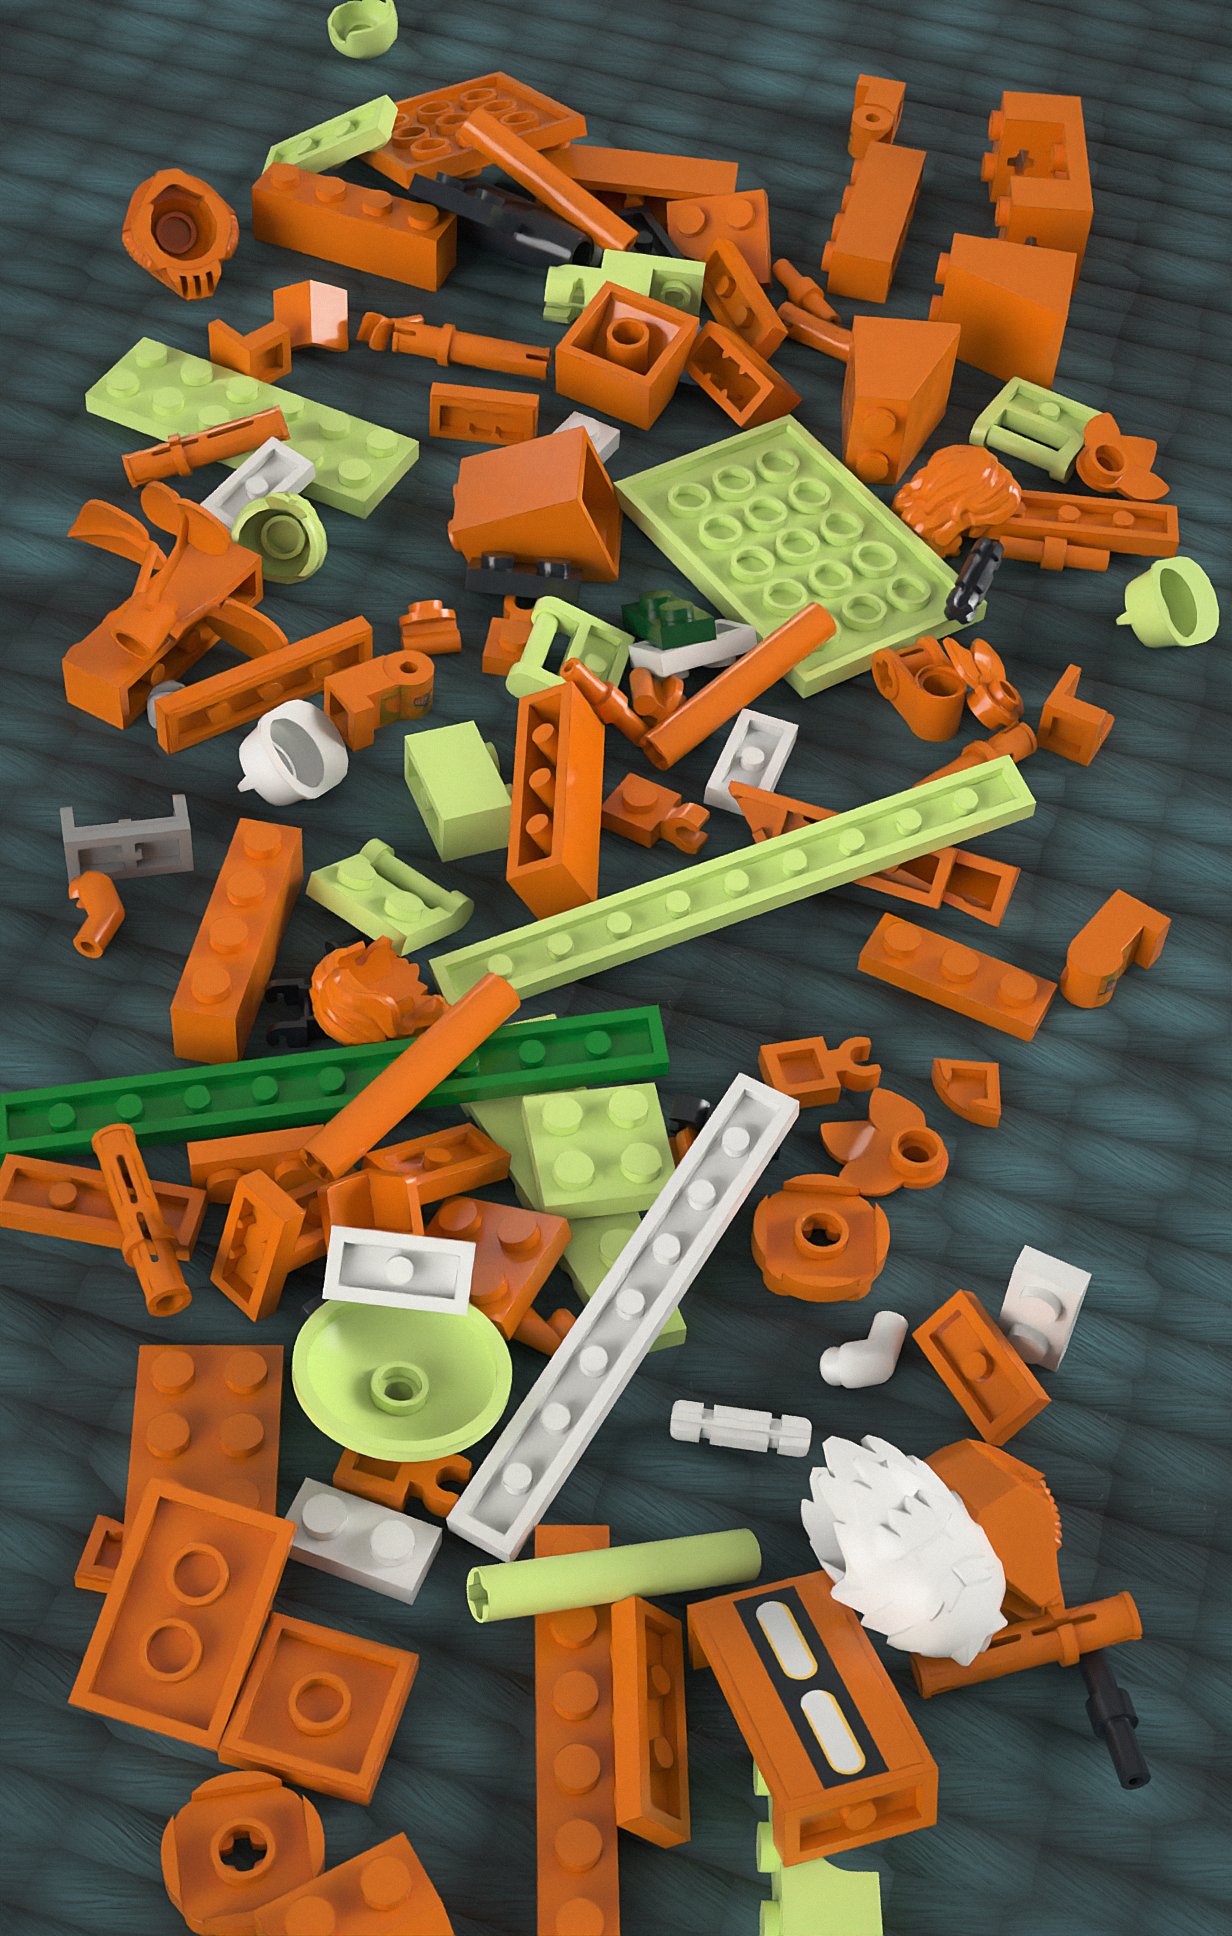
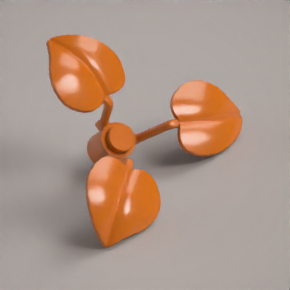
M151 481L143 489L140 497L141 505L148 519L157 527L177 536L176 545L168 559L158 544L149 540L146 528L138 520L121 509L102 500L93 499L86 502L80 510L75 523L68 532V538L90 543L142 565L131 600L123 610V615L111 630L112 638L128 653L143 660H150L166 637L177 642L184 630L204 617L211 630L217 636L252 659L290 645L282 630L273 621L257 610L232 599L226 600L222 607L216 602L207 601L177 622L175 613L179 606L169 594L164 592V589L187 549L188 543L214 556L224 555L231 546V536L227 528L216 516L201 505L189 499L180 498L176 491L158 481ZM152 569H162L153 587H149L146 591Z

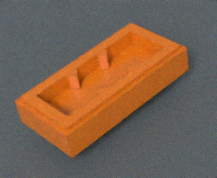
M433 382L430 391L429 436L506 446L536 439L538 433L539 395Z

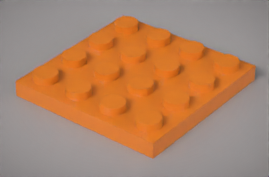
M499 71L394 102L398 112L389 142L378 151H366L356 157L408 190L415 173L435 180L438 171L451 177L470 178L482 173L483 167L494 164L459 136L463 124L478 107L486 110L536 151L562 150L570 146L571 140L587 136L585 116Z

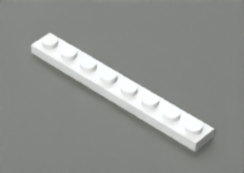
M738 1074L446 1518L449 1531L506 1563L514 1562L534 1531L535 1525L543 1517L799 1116L800 1101L745 1074Z

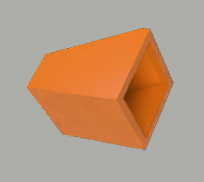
M954 233L951 253L940 252L935 283L944 285L943 296H932L928 321L957 323L961 325L956 353L957 359L1007 383L1016 376L1051 391L1068 316L1077 253Z
M854 316L842 394V464L862 483L896 485L944 417L961 332L960 324Z
M584 425L461 459L458 483H455L453 486L455 508L453 519L448 522V533L453 548L458 553L463 552L468 563L472 557L481 558L483 551L512 553L515 555V562L537 564L540 557H558L570 560L571 568L583 569L582 581L609 583L618 580L623 510L620 508L615 488Z

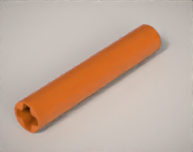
M482 107L476 108L467 118L459 133L461 138L560 217L591 237L594 244L603 251L610 249L629 252L639 236L635 229Z
M809 603L640 738V745L646 757L657 768L666 771L836 634L835 622L828 611L818 603Z
M492 972L487 973L299 1150L300 1156L309 1170L325 1183L340 1179L520 1007V999L513 987L501 976Z

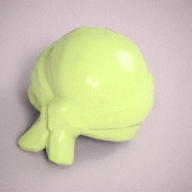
M288 491L272 492L267 496L250 501L238 513L231 529L232 542L261 555L262 577L267 581L284 584L301 582L311 577L324 563L327 553L326 532L319 521L315 509L308 500L298 494Z

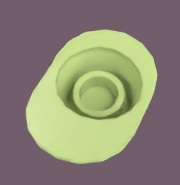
M1178 556L1154 562L1150 570L1138 576L1126 586V612L1116 619L1117 625H1131L1138 639L1146 647L1155 649L1172 646L1188 647L1206 642L1214 637L1219 625V608L1214 589L1202 568L1190 558Z

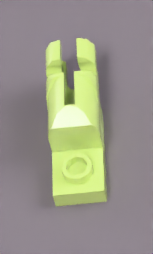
M605 249L601 269L577 265L550 266L545 287L544 301L547 302L544 308L543 320L570 324L574 318L581 315L606 280L688 314L699 315L706 263Z

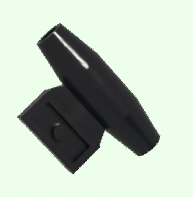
M439 171L436 174L435 180L417 173L414 174L408 193L415 195V202L431 204L438 209L457 214V236L525 266L549 270L550 266L559 267L561 265L589 267L594 255V242L592 238L548 208L483 181L451 177Z

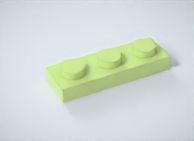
M386 94L271 146L262 174L273 161L292 164L299 169L319 173L328 168L337 169L350 158L366 151H378L389 142L392 136L398 108Z

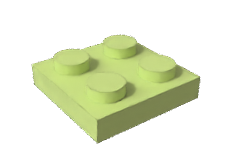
M655 1082L525 1096L522 1098V1117L542 1213L564 1217L568 1220L649 1210L676 1170Z

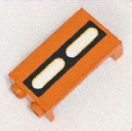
M825 1570L787 1578L771 1584L687 1605L689 1661L693 1670L711 1666L773 1798V1844L784 1868L937 1824L939 1768L854 1610L832 1598L831 1590L836 1584Z

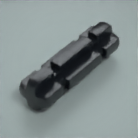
M982 537L975 542L971 550L972 554L967 558L954 583L956 587L951 589L946 599L947 606L944 614L949 621L957 620L962 625L973 621L978 611L977 606L982 603L994 578L993 574L997 572L1002 562L1001 556L1005 549L1000 541L992 542L987 537Z

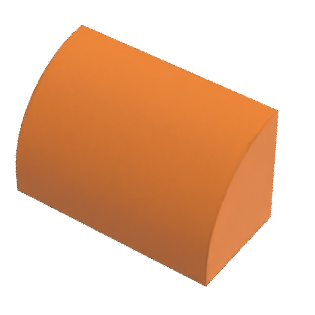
M708 320L694 338L683 369L741 428L750 430L784 417L803 400L738 333Z

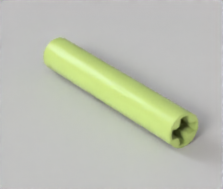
M743 1528L474 1567L470 1570L467 1579V1598L474 1618L479 1623L613 1603L633 1595L645 1598L755 1580L760 1573L761 1552L755 1535L749 1529Z

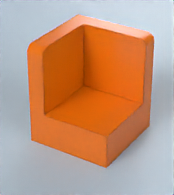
M313 280L273 290L274 320H278L290 329L291 351L310 346L337 353L348 350L347 290Z
M216 319L208 324L210 362L267 384H271L292 372L290 329L278 320H274L246 336H242L220 319Z
M1070 664L1044 703L1036 735L1037 745L1088 767L1112 729L1114 716L1108 714V711L1074 698L1082 668Z
M368 1168L324 1184L318 1189L327 1257L332 1225L425 1236L417 1180L411 1173Z

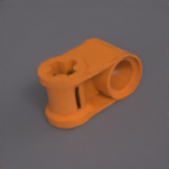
M926 635L919 637L915 645L895 651H892L890 648L876 650L872 658V673L876 686L880 693L886 699H889L904 718L911 731L919 738L932 742L948 741L954 738L960 730L967 682L959 675L951 660L943 652L939 642L933 636Z

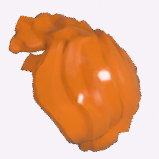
M951 445L936 451L927 462V466L918 470L912 480H910V483L902 486L903 489L895 495L890 510L940 558H945L946 556L954 557L960 554L959 546L962 543L960 532L971 528L969 537L979 538L987 528L1002 524L1015 513L1020 504L1022 492L1012 473L1002 464L998 463V458L988 452L986 448L977 445Z
M384 935L370 944L367 949L364 941L347 948L335 949L317 964L311 978L312 987L309 989V993L313 1003L314 1017L327 1035L345 1046L350 1047L420 1037L452 1007L451 1004L445 1003V998L441 995L428 996V986L418 981L420 972L418 964H409L406 958H398L397 952L391 948L393 940Z

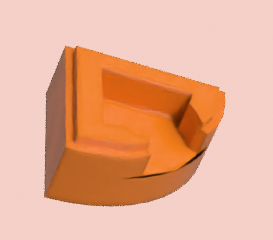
M934 1058L931 1078L937 1094L945 1105L957 1115L972 1123L997 1128L1001 1116L999 1063Z
M98 1514L74 1576L75 1587L108 1594L121 1559L124 1524Z

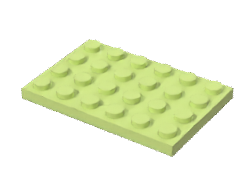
M790 414L613 483L620 508L727 620L754 626L756 628L757 645L811 602L818 603L828 611L835 622L836 634L783 676L803 699L872 669L873 653L878 649L890 648L892 651L915 645L919 637L926 635L933 636L938 640L984 619L987 602L984 599L977 606L978 611L970 623L962 625L957 620L949 621L944 614L947 606L946 599L951 589L956 587L954 583L959 575Z

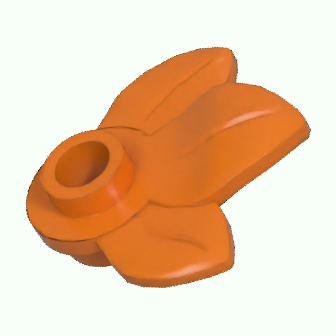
M1108 412L1099 414L1089 420L1083 431L1085 447L1076 459L1077 472L1089 487L1103 493L1117 491L1131 501L1144 503L1158 501L1170 490L1168 485L1157 475L1149 472L1157 450V443L1154 440L1120 435V430L1114 418Z
M946 637L942 640L957 672L973 688L966 695V700L975 716L993 731H996L1002 725L1010 726L1011 723L1016 720L1018 721L1024 714L1022 698L1018 691L1006 681L1004 665L993 648L979 638L972 642L970 651L963 648L952 638Z
M878 1087L874 1088L869 1102L868 1121L821 1124L820 1136L826 1151L839 1164L845 1165L839 1177L860 1188L859 1195L884 1196L902 1186L910 1189H925L939 1183L946 1174L949 1158L942 1139L936 1132L926 1127L924 1113L919 1107L892 1091Z

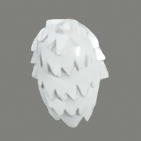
M871 1435L861 1439L863 1447L842 1438L829 1437L822 1443L828 1468L814 1467L812 1469L809 1482L814 1503L803 1499L801 1516L803 1525L811 1539L809 1542L820 1564L836 1584L831 1590L832 1598L865 1614L860 1624L888 1635L886 1644L909 1652H918L925 1657H951L960 1666H969L978 1652L983 1653L986 1651L993 1634L1007 1626V1620L1000 1612L1006 1592L1003 1566L990 1545L983 1528L969 1517L958 1493L949 1491L932 1469L913 1455L905 1456L893 1445Z

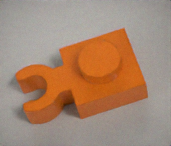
M506 595L504 598L503 618H492L483 652L482 673L508 676L511 667L515 663L520 662L534 626L531 620L534 608L529 610L518 608L516 606V596Z
M823 1036L760 1046L758 1064L765 1084L800 1101L799 1109L838 1103L841 1086L857 1092L870 1091L878 1086L881 1075L879 1064L859 1066L854 1063L867 1061L869 1058L871 1042L866 1037L847 1039L840 1045L839 1049L827 1050Z
M345 1448L333 1475V1488L403 1513L411 1495L422 1499L425 1507L431 1513L447 1518L458 1502L459 1495L444 1491L438 1485L447 1480L469 1485L472 1478V1463L465 1457L457 1454L428 1461H389L373 1458Z

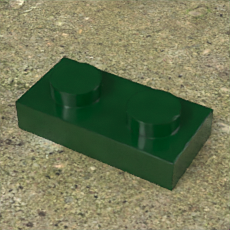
M670 590L644 592L639 595V602L621 605L623 627L662 651L717 640L715 617L694 606L693 602L677 597Z

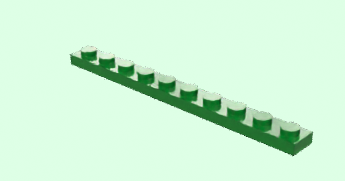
M659 1005L499 1026L412 1110L669 1075V1057ZM419 1037L1 1093L0 1167H2L6 1154L45 1161L95 1154L91 1144L94 1134L108 1125L117 1123L127 1124L133 1128L137 1147L140 1148L329 1122Z

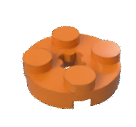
M806 1174L785 1181L781 1191L773 1194L769 1199L768 1194L763 1198L754 1216L751 1249L755 1262L763 1272L764 1284L777 1295H791L812 1302L857 1301L864 1298L870 1292L872 1282L882 1272L890 1243L889 1224L883 1210L877 1203L875 1209H873L868 1201L859 1196L860 1188L840 1177L825 1174ZM819 1228L825 1230L827 1239L838 1242L827 1247H820L811 1244L805 1238H810L813 1229Z
M235 1771L205 1781L191 1793V1801L181 1808L175 1820L174 1816L171 1817L164 1830L161 1843V1864L164 1883L170 1900L182 1913L188 1927L201 1936H256L255 1909L324 1874V1832L315 1807L304 1795L302 1800L294 1791L283 1787L282 1779L266 1772ZM250 1838L253 1850L267 1851L265 1858L255 1862L254 1868L249 1871L240 1872L233 1865H224L221 1857L233 1853L235 1847L234 1840Z

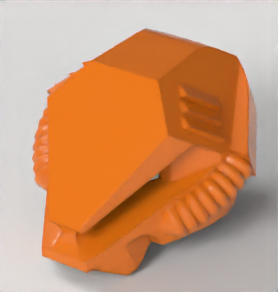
M178 168L157 171L154 176L144 181L133 193L122 229L121 242L124 243L126 251L129 252V255L138 265L148 270L150 274L186 301H195L213 296L222 272L221 265L223 261L230 260L237 249L239 225L236 212L211 186L195 176L188 175Z
M968 1438L945 1446L922 1460L946 1485L949 1491L958 1493L969 1517L976 1524L981 1525L996 1556L1002 1562L1006 1592L1000 1612L1007 1620V1626L1043 1616L1044 1609L1047 1606L1061 1603L1065 1608L1058 1574L1056 1552L1062 1546L1060 1540L1062 1538V1533L1060 1532L1062 1525L1059 1522L1060 1515L1056 1513L1058 1507L1054 1504V1498L1050 1496V1490L1045 1488L1046 1482L1041 1480L1046 1475L995 1446Z

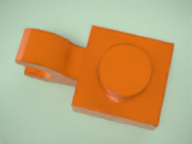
M629 773L602 804L601 827L648 848H651L659 838H662L686 853L697 854L708 841V834L699 830L710 818V812L694 803L681 805V794Z

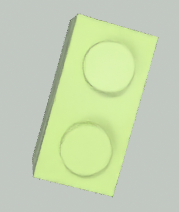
M474 721L406 735L404 778L442 862L508 847L513 785H504L500 777V765L496 749L491 742L484 743Z

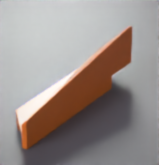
M731 780L728 787L731 796L736 799L753 832L752 836L756 844L842 814L738 781ZM948 846L851 882L935 909H940L941 902L944 901L990 925L999 927L1021 868Z

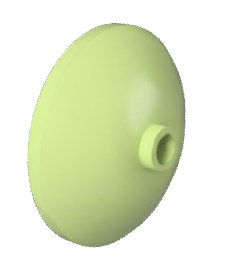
M330 1299L308 1318L297 1336L292 1360V1381L297 1399L304 1412L323 1433L334 1441L355 1452L373 1458L398 1462H418L443 1458L458 1453L479 1441L496 1425L508 1402L512 1384V1363L509 1350L498 1329L480 1310L468 1303L467 1316Z

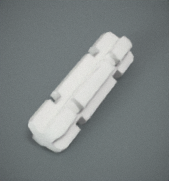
M685 1400L676 1401L672 1408L670 1435L677 1440L699 1443L700 1437L708 1438L711 1445L767 1452V1448L771 1447L777 1448L778 1454L795 1457L806 1456L809 1451L812 1426L811 1422L804 1417L782 1414L780 1420L773 1419L772 1414L769 1412L714 1405V1410L703 1409L704 1403Z

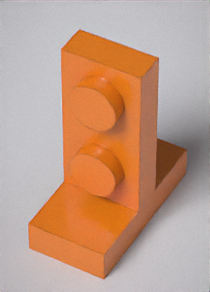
M352 1166L341 1178L359 1171ZM260 1168L239 1177L237 1180L210 1280L254 1323L276 1313L288 1272L327 1254L318 1200L319 1187L327 1183L319 1178L287 1192H284Z

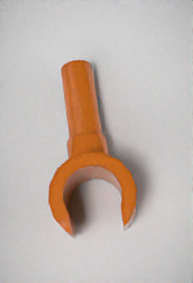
M367 312L363 317L356 339L368 341L369 347L374 350L385 351L391 333H398V330L395 329L397 319H389L374 312ZM420 314L400 318L404 319V321L424 324V318Z

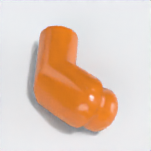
M89 870L81 876L75 877L69 885L70 899L79 897L80 900L76 904L77 908L86 909L88 918L77 933L73 943L75 948L86 957L99 958L123 922L125 909L112 880L101 872Z

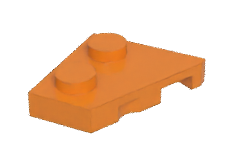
M764 189L667 202L668 236L685 260L700 262L719 235L734 242L761 288L765 290L773 289L768 195Z

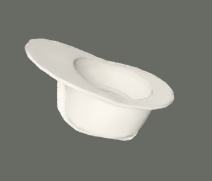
M299 699L287 701L263 715L258 722V726L241 744L239 759L246 776L237 787L240 792L255 789L267 802L275 806L290 805L303 799H316L338 785L346 776L348 756L345 743L337 727L329 717L312 703Z

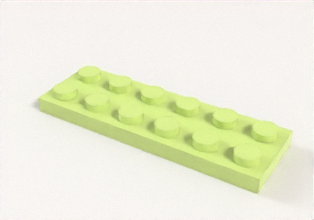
M143 337L85 394L88 412L168 442V436L179 433L181 437L195 434L280 405L291 438L290 440L282 441V443L314 464L315 478L299 494L363 519L367 518L419 458V441L146 337ZM257 450L217 462L238 469Z

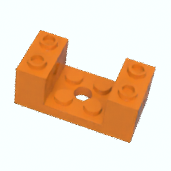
M1003 91L1000 111L992 110L990 115L988 138L994 141L992 152H984L981 165V182H988L990 202H997L995 226L1000 227L998 238L990 239L1077 253L1071 295H1075L1094 212L1081 97Z

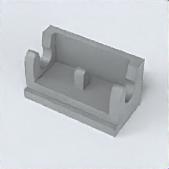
M185 794L172 795L173 817L131 821V818L118 820L119 823L75 827L72 806L60 807L69 885L75 877L81 876L89 870L101 872L111 880L194 871L191 828Z

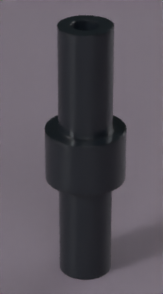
M1104 1648L1080 1654L1078 1666L1089 1694V1698L1085 1702V1709L1094 1734L1097 1738L1105 1740L1121 1787L1126 1790L1141 1788L1149 1783L1151 1775L1134 1731L1138 1726L1139 1720L1130 1695L1126 1689L1118 1687Z

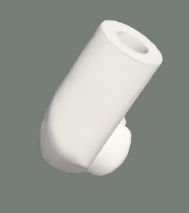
M891 1311L878 1312L875 1315L868 1339L847 1342L841 1347L828 1348L820 1359V1372L823 1379L830 1385H843L849 1389L886 1382L894 1372L908 1329L906 1319Z

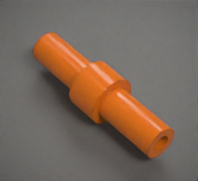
M780 259L773 265L772 274L788 290V298L796 307L836 325H840V316L824 300L823 290L810 277H803L787 259Z
M1002 535L999 538L1005 549L1001 556L1002 558L1039 563V569L1062 572L1063 567L1107 572L1110 551L1067 545V539L1044 536L1043 541Z
M576 657L567 660L560 669V676L567 682L572 680L603 724L612 723L635 746L641 747L640 738L652 728L627 706L628 698L612 682H602Z

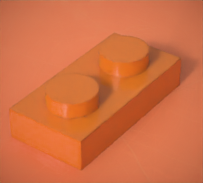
M469 1122L366 1153L363 1156L361 1171L371 1168L413 1174L417 1180L421 1207L424 1204L458 1193L472 1191L477 1187L508 1178L512 1155Z
M324 1124L187 1143L191 1187L207 1190L208 1203L229 1204L232 1202L238 1178L259 1168L284 1192L314 1180L318 1177L305 1165L299 1150L324 1127Z
M960 1289L911 1334L982 1437L990 1445L1000 1447L1004 1445L1051 1402L1049 1396L972 1292Z

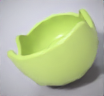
M380 0L349 1L335 7L327 20L329 36L333 46L342 54L362 60L375 58L384 54L397 38L398 19L393 0H386V3Z

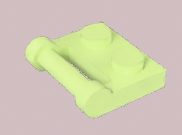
M1014 376L977 418L971 430L969 442L984 448L991 446L1050 471V478L1065 484L1075 470L1078 454L1085 447L1083 431L1090 419L1102 414V412ZM1003 425V426L1007 427L1008 429H1010L1011 431H1008V430H1006V429H1004V428H1001L1000 426ZM1013 432L1020 433V434H1024V435H1026V436H1028V437H1031V438H1033V439H1035V440H1038V441H1040V442H1043V443H1045V444H1047V445H1050V446L1054 447V448L1057 449L1058 451H1055V450H1053V449H1051V448H1048V447H1046V446H1044V445H1041V444H1039V443H1037V442H1034V441H1032V440H1030V439H1027V438H1025V437H1023V436H1020V435H1018V434H1015V433H1013Z
M552 596L540 598L532 612L531 620L534 626L520 662L515 663L511 667L505 684L508 691L515 697L521 698L566 683L567 681L560 676V669L567 660L573 657L582 662L602 682L610 681L618 688L629 657L628 645L634 643L635 637ZM562 632L570 636L571 639L558 674L555 675L542 667L555 633Z
M378 838L367 842L359 854L312 872L305 892L306 895L375 941L382 935L392 939L391 948L397 952L399 957L463 928L470 919L475 906L473 900L458 890L449 893L394 857V849Z

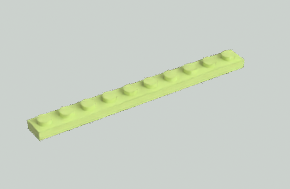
M1008 754L428 960L430 973L439 994L445 998V1003L452 1006L489 972L505 979L516 991L519 999L523 1000L1034 815L1036 801Z

